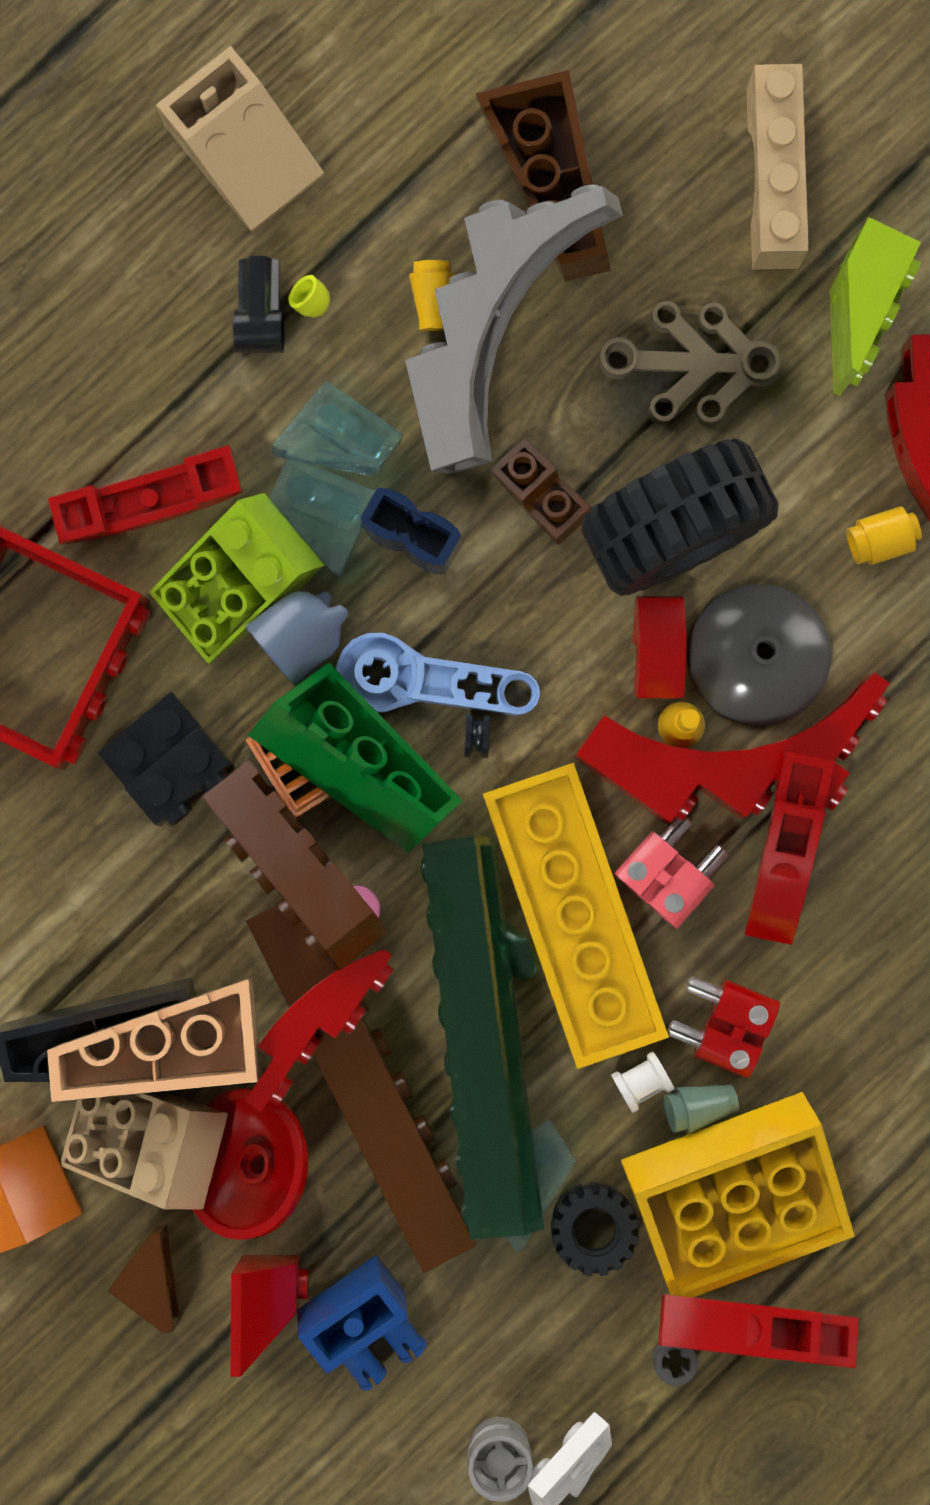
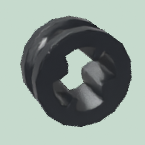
M466 715L464 757L470 758L473 753H479L482 758L488 759L490 716H484L482 720L478 721L472 715Z

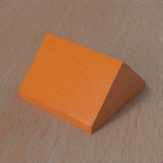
M45 1125L0 1145V1253L28 1244L84 1213L65 1169L61 1167V1160Z

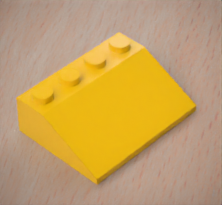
M803 1092L621 1159L670 1295L694 1298L855 1237L822 1124Z

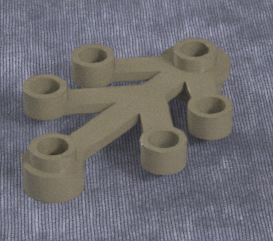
M661 301L654 307L651 315L653 327L662 333L669 332L687 352L637 351L630 340L617 337L610 339L603 345L599 356V366L602 372L607 377L617 380L628 377L633 371L687 373L666 393L658 394L652 399L648 413L651 420L659 425L671 423L678 412V408L714 374H735L715 395L704 396L696 407L695 415L698 422L708 427L715 426L723 418L725 409L749 387L763 389L771 386L777 381L783 369V359L779 350L771 343L765 341L751 342L728 318L725 307L717 302H710L702 307L698 316V326L704 333L718 334L734 354L716 353L681 317L680 309L674 302ZM662 310H668L673 314L674 321L668 324L662 323L658 319L657 314ZM707 312H716L720 316L721 322L717 325H710L706 322L704 315ZM619 354L625 358L626 365L622 368H614L609 363V358L612 355ZM754 359L762 360L766 364V371L763 373L754 372L751 369L750 362ZM659 402H666L670 405L672 413L668 416H660L655 411V405ZM709 403L715 405L718 408V416L714 418L706 417L702 412V406Z

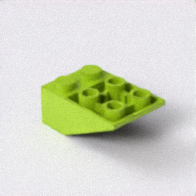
M870 217L867 218L850 246L829 289L833 391L838 396H841L849 384L857 387L863 375L867 374L880 350V347L876 345L879 343L884 332L888 331L901 306L898 304V301L905 288L908 289L921 265L920 261L914 259L921 244L920 241Z
M262 493L237 500L149 593L204 660L211 664L249 633L245 626L282 596L299 591L325 565L268 496Z

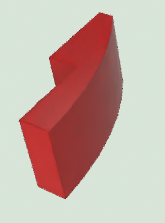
M635 596L632 642L637 648L633 693L637 698H684L686 675V616L684 598L682 596Z

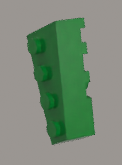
M327 663L276 700L248 734L250 738L407 853H410L463 802L330 663Z

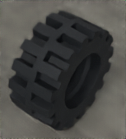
M589 1182V1185L582 1186L579 1184L574 1186L572 1191L569 1193L565 1192L560 1197V1202L558 1205H555L552 1212L551 1235L557 1253L571 1269L582 1271L583 1275L592 1276V1273H599L600 1276L608 1275V1271L613 1269L618 1271L623 1267V1263L627 1259L630 1260L632 1258L635 1245H638L639 1224L632 1205L621 1192L607 1184L600 1185L598 1182ZM594 1208L604 1210L610 1214L615 1223V1232L611 1241L605 1246L596 1249L583 1246L578 1242L574 1234L575 1221L579 1215L586 1210Z

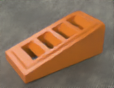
M249 737L245 740L280 798L297 820L332 798L317 787L296 801L291 793L310 781L301 775L286 785L282 777L294 769L287 764L275 769L272 761L278 757L271 752L266 754L261 745Z

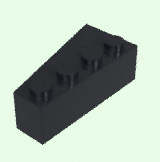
M192 977L3 1023L0 1026V1067L4 1082H50L47 1050L197 997Z

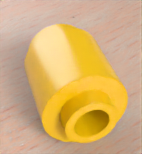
M902 506L856 521V526L846 529L848 546L854 561L858 565L865 562L869 565H874L916 551V541L922 538L920 524L916 515L913 512L907 514Z

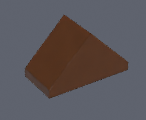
M167 1224L155 1227L108 1290L110 1294L162 1333L173 1332L180 1322Z

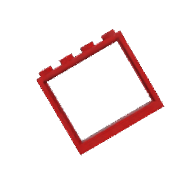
M0 526V564L7 550L10 549L125 605L54 749L0 723L1 742L55 768L66 770L69 763L76 764L85 749L87 740L82 736L90 720L96 722L105 709L108 696L104 692L111 678L117 679L127 664L129 653L125 649L132 635L139 636L147 624L150 610L146 609L149 600L142 594Z

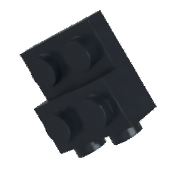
M173 692L168 693L98 752L99 756L124 784V789L156 826H162L167 822L172 827L179 823L193 810L189 803L203 791L207 793L228 776L226 772L234 766Z

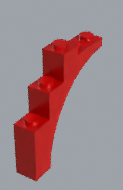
M873 672L864 677L837 708L812 727L786 740L749 750L709 752L673 747L638 735L604 715L573 758L665 824L671 823L675 817L681 821L685 819L699 799L692 794L695 788L739 819L747 818L750 812L758 816L773 796V792L767 788L770 784H773L775 787L778 785L785 749L834 760L838 757L844 761L860 740V737L854 733L864 719L872 722L887 703L888 699L882 694L890 683ZM836 762L825 808H828L830 811L835 809L848 791V787L843 783L850 772Z

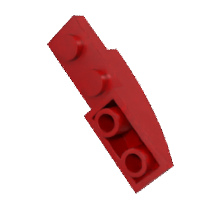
M930 334L911 335L901 347L903 382H895L885 393V404L892 446L900 470L911 494L923 514L930 521Z
M785 749L744 935L788 945L793 944L825 817V805L835 764L834 759Z
M382 949L349 963L342 970H336L314 985L280 1017L257 1046V1048L271 1056L273 1060L245 1101L260 1112H262L268 1102L276 1107L279 1105L293 1084V1081L287 1078L286 1075L296 1060L306 1065L322 1040L314 1035L318 1028L335 1039L341 1030L349 1035L366 1012V1009L361 1007L359 1003L369 988L378 993L393 972L394 968L387 964L392 954Z
M662 1295L658 1345L856 1368L859 1318L773 1306Z

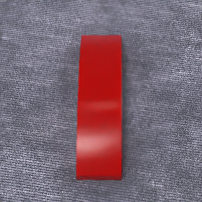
M227 445L183 458V464L97 488L94 485L49 497L48 502L59 544L65 545L89 541L152 526L200 511L243 493L231 446Z

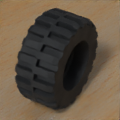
M736 438L732 440L726 439L719 441L717 444H709L697 451L677 457L674 461L651 470L648 474L636 478L622 489L613 492L604 501L597 503L591 508L590 512L585 514L582 520L581 532L610 590L620 596L631 595L686 573L696 566L708 562L723 552L736 547L744 540L751 538L777 518L779 503L751 447Z

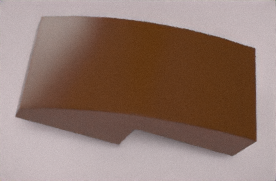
M526 438L491 469V473L507 492L558 545L582 524L585 514L591 511V506L559 476L557 468Z

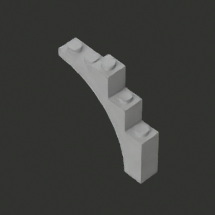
M599 185L580 187L571 193V198L558 203L542 202L535 204L527 209V214L508 201L494 200L480 206L478 213L464 218L477 273L463 272L454 275L449 279L450 284L434 289L447 343L437 342L426 345L420 349L421 355L405 360L431 471L452 475L492 462L487 427L488 393L499 344L513 312L531 284L551 262L587 233L623 216L619 198L605 187Z

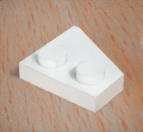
M595 1412L584 1424L577 1422L572 1426L564 1437L563 1447L551 1460L545 1458L534 1468L532 1479L527 1485L532 1505H559L569 1493L574 1497L579 1496L591 1474L612 1446L609 1424Z

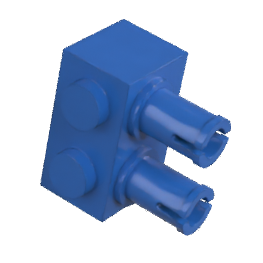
M377 1255L297 1310L298 1338L323 1370L328 1374L343 1363L363 1391L373 1388V1385L368 1380L370 1377L378 1385L387 1373L385 1366L378 1361L367 1347L371 1343L384 1336L398 1354L402 1363L413 1361V1357L408 1352L410 1349L416 1357H419L427 1346L426 1340L419 1335L408 1320L409 1316L404 1289Z

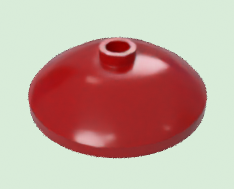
M252 1089L232 1090L216 1097L207 1104L209 1107L228 1113L204 1208L192 1209L198 1219L212 1232L235 1240L259 1238L279 1228L298 1205L305 1188L308 1173L306 1139L295 1114L282 1100L277 1107L268 1102L262 1112H260L245 1101ZM263 1158H264V1162H265L264 1170H262V1167H261V1163H262Z

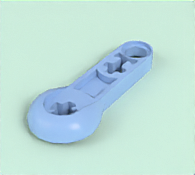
M366 633L351 640L341 651L336 665V670L377 712H387L419 701L521 716L530 712L537 705L540 697L537 681L530 674L515 670L424 657L400 639L385 633ZM373 660L384 661L383 669L388 667L390 669V677L381 678L379 685L369 684L370 676L364 678L362 675L363 667H371ZM468 674H474L478 684L491 686V676L500 677L501 680L496 689L497 705L487 702L491 693L476 692L473 700L466 699L465 691L457 688V682L465 681ZM519 680L529 686L531 698L527 705L514 707L506 701L504 690L508 683Z

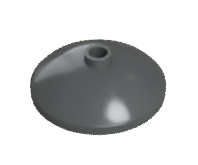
M752 584L741 586L722 594L702 612L690 636L688 664L697 691L704 701L717 713L740 724L769 726L782 723L799 715L819 696L827 681L830 670L831 646L827 630L821 618L803 598L778 586ZM759 643L770 645L773 652L770 659L764 660L757 655L756 648Z

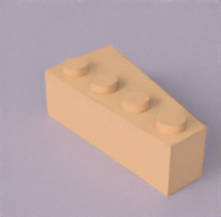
M253 977L47 1050L51 1102L257 1082L261 1077L259 1048H257L258 1035Z

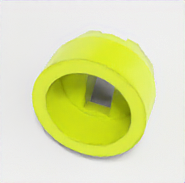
M307 275L294 285L289 294L288 301L289 305L301 315L314 318L322 316L328 310L330 293L326 286L315 276Z

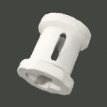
M653 1051L647 1054L646 1061L621 1074L617 1071L611 1074L632 1113L639 1110L640 1103L665 1090L669 1093L675 1090Z

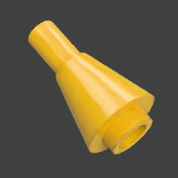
M675 702L668 705L661 712L658 719V732L662 740L673 747L690 748L701 740L705 731V720L701 711L696 706L687 702Z

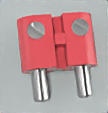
M675 818L660 836L651 831L614 873L627 888L646 902L650 908L675 929L682 925L715 887L709 878L728 857L727 851L725 849L722 851L723 848L719 845H716L697 867L679 855L673 846L692 825L689 818L684 822Z

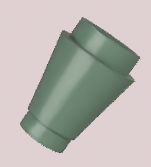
M732 1084L723 1086L674 1087L673 1093L665 1094L663 1097L666 1119L673 1133L683 1131L688 1135L739 1111L738 1097Z

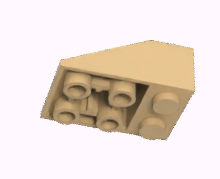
M231 46L156 104L164 127L251 233L325 176L321 167L262 83Z
M161 1091L77 1099L60 1164L61 1167L164 1210L203 1209L228 1113Z

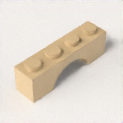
M802 64L754 65L746 88L748 133L752 137L755 158V192L751 220L752 270L799 269L809 251Z

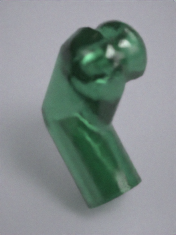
M492 915L483 926L482 934L502 948L508 971L514 978L518 980L534 978L538 974L540 964L533 940L499 916Z

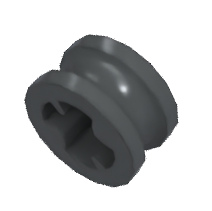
M657 1343L653 1350L652 1360L654 1368L662 1381L669 1385L680 1386L694 1378L698 1369V1359L693 1349L659 1346ZM679 1349L682 1357L688 1358L686 1366L680 1363L681 1371L671 1372L669 1365L662 1363L664 1355L670 1358L668 1351Z

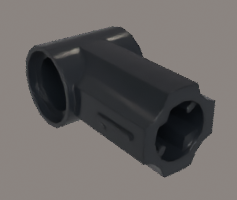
M249 256L239 260L238 310L234 311L233 339L236 353H284L285 326L283 310H280L281 265L278 259H272L267 256Z

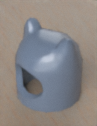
M302 591L286 594L245 626L256 642L295 687L307 678L319 664L333 656L340 646V625L348 616V611L341 605L329 607L332 600L331 595L326 591L316 595Z

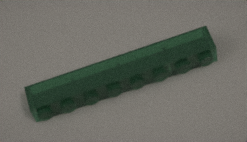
M472 835L422 844L423 858L420 868L423 880L427 884L429 898L426 918L428 926L433 932L435 947L432 967L435 977L439 980L441 996L438 1006V1017L441 1026L445 1029L447 1046L444 1055V1066L447 1075L451 1079L453 1095L450 1104V1116L457 1128L459 1145L456 1154V1165L459 1174L463 1178L465 1194L462 1205L463 1219L469 1227L470 1240L525 1236L544 1229L495 837Z

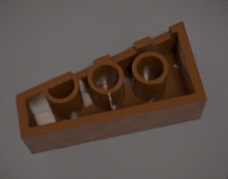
M569 70L476 93L482 115L528 208L542 202H561L571 198V193L574 190L586 185H593ZM602 226L587 233L554 259L565 282L611 271Z
M250 760L246 761L202 796L231 833L224 839L227 845L241 862L250 857L257 865L249 872L267 894L276 889L283 897V899L276 903V906L293 927L303 922L310 932L303 939L321 961L329 955L342 970L388 932L375 912L334 863H330L326 853L306 828L302 827L275 791L270 789Z

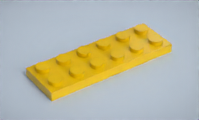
M574 763L483 793V798L576 1068L580 1069L669 1038Z

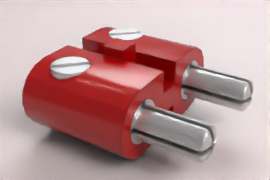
M694 976L690 977L686 984V991L713 1002L708 1020L706 1019L701 1031L673 1020L669 1024L670 1027H668V1036L695 1046L694 1057L749 1078L762 1053L765 1038L768 1039L774 1025L780 1001L726 979L718 987Z

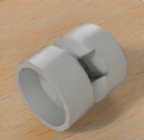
M496 1416L486 1419L475 1427L469 1438L468 1474L471 1484L480 1495L490 1501L505 1502L517 1498L526 1490L527 1485L532 1479L533 1462L528 1435L519 1423L510 1418Z

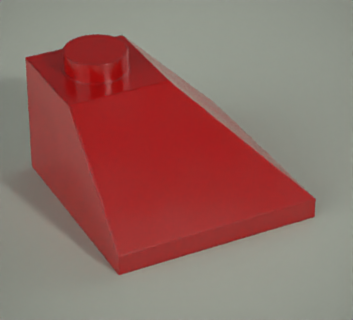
M242 1255L231 1273L230 1377H241L296 1315L300 1299H308L309 1269H300V1255Z

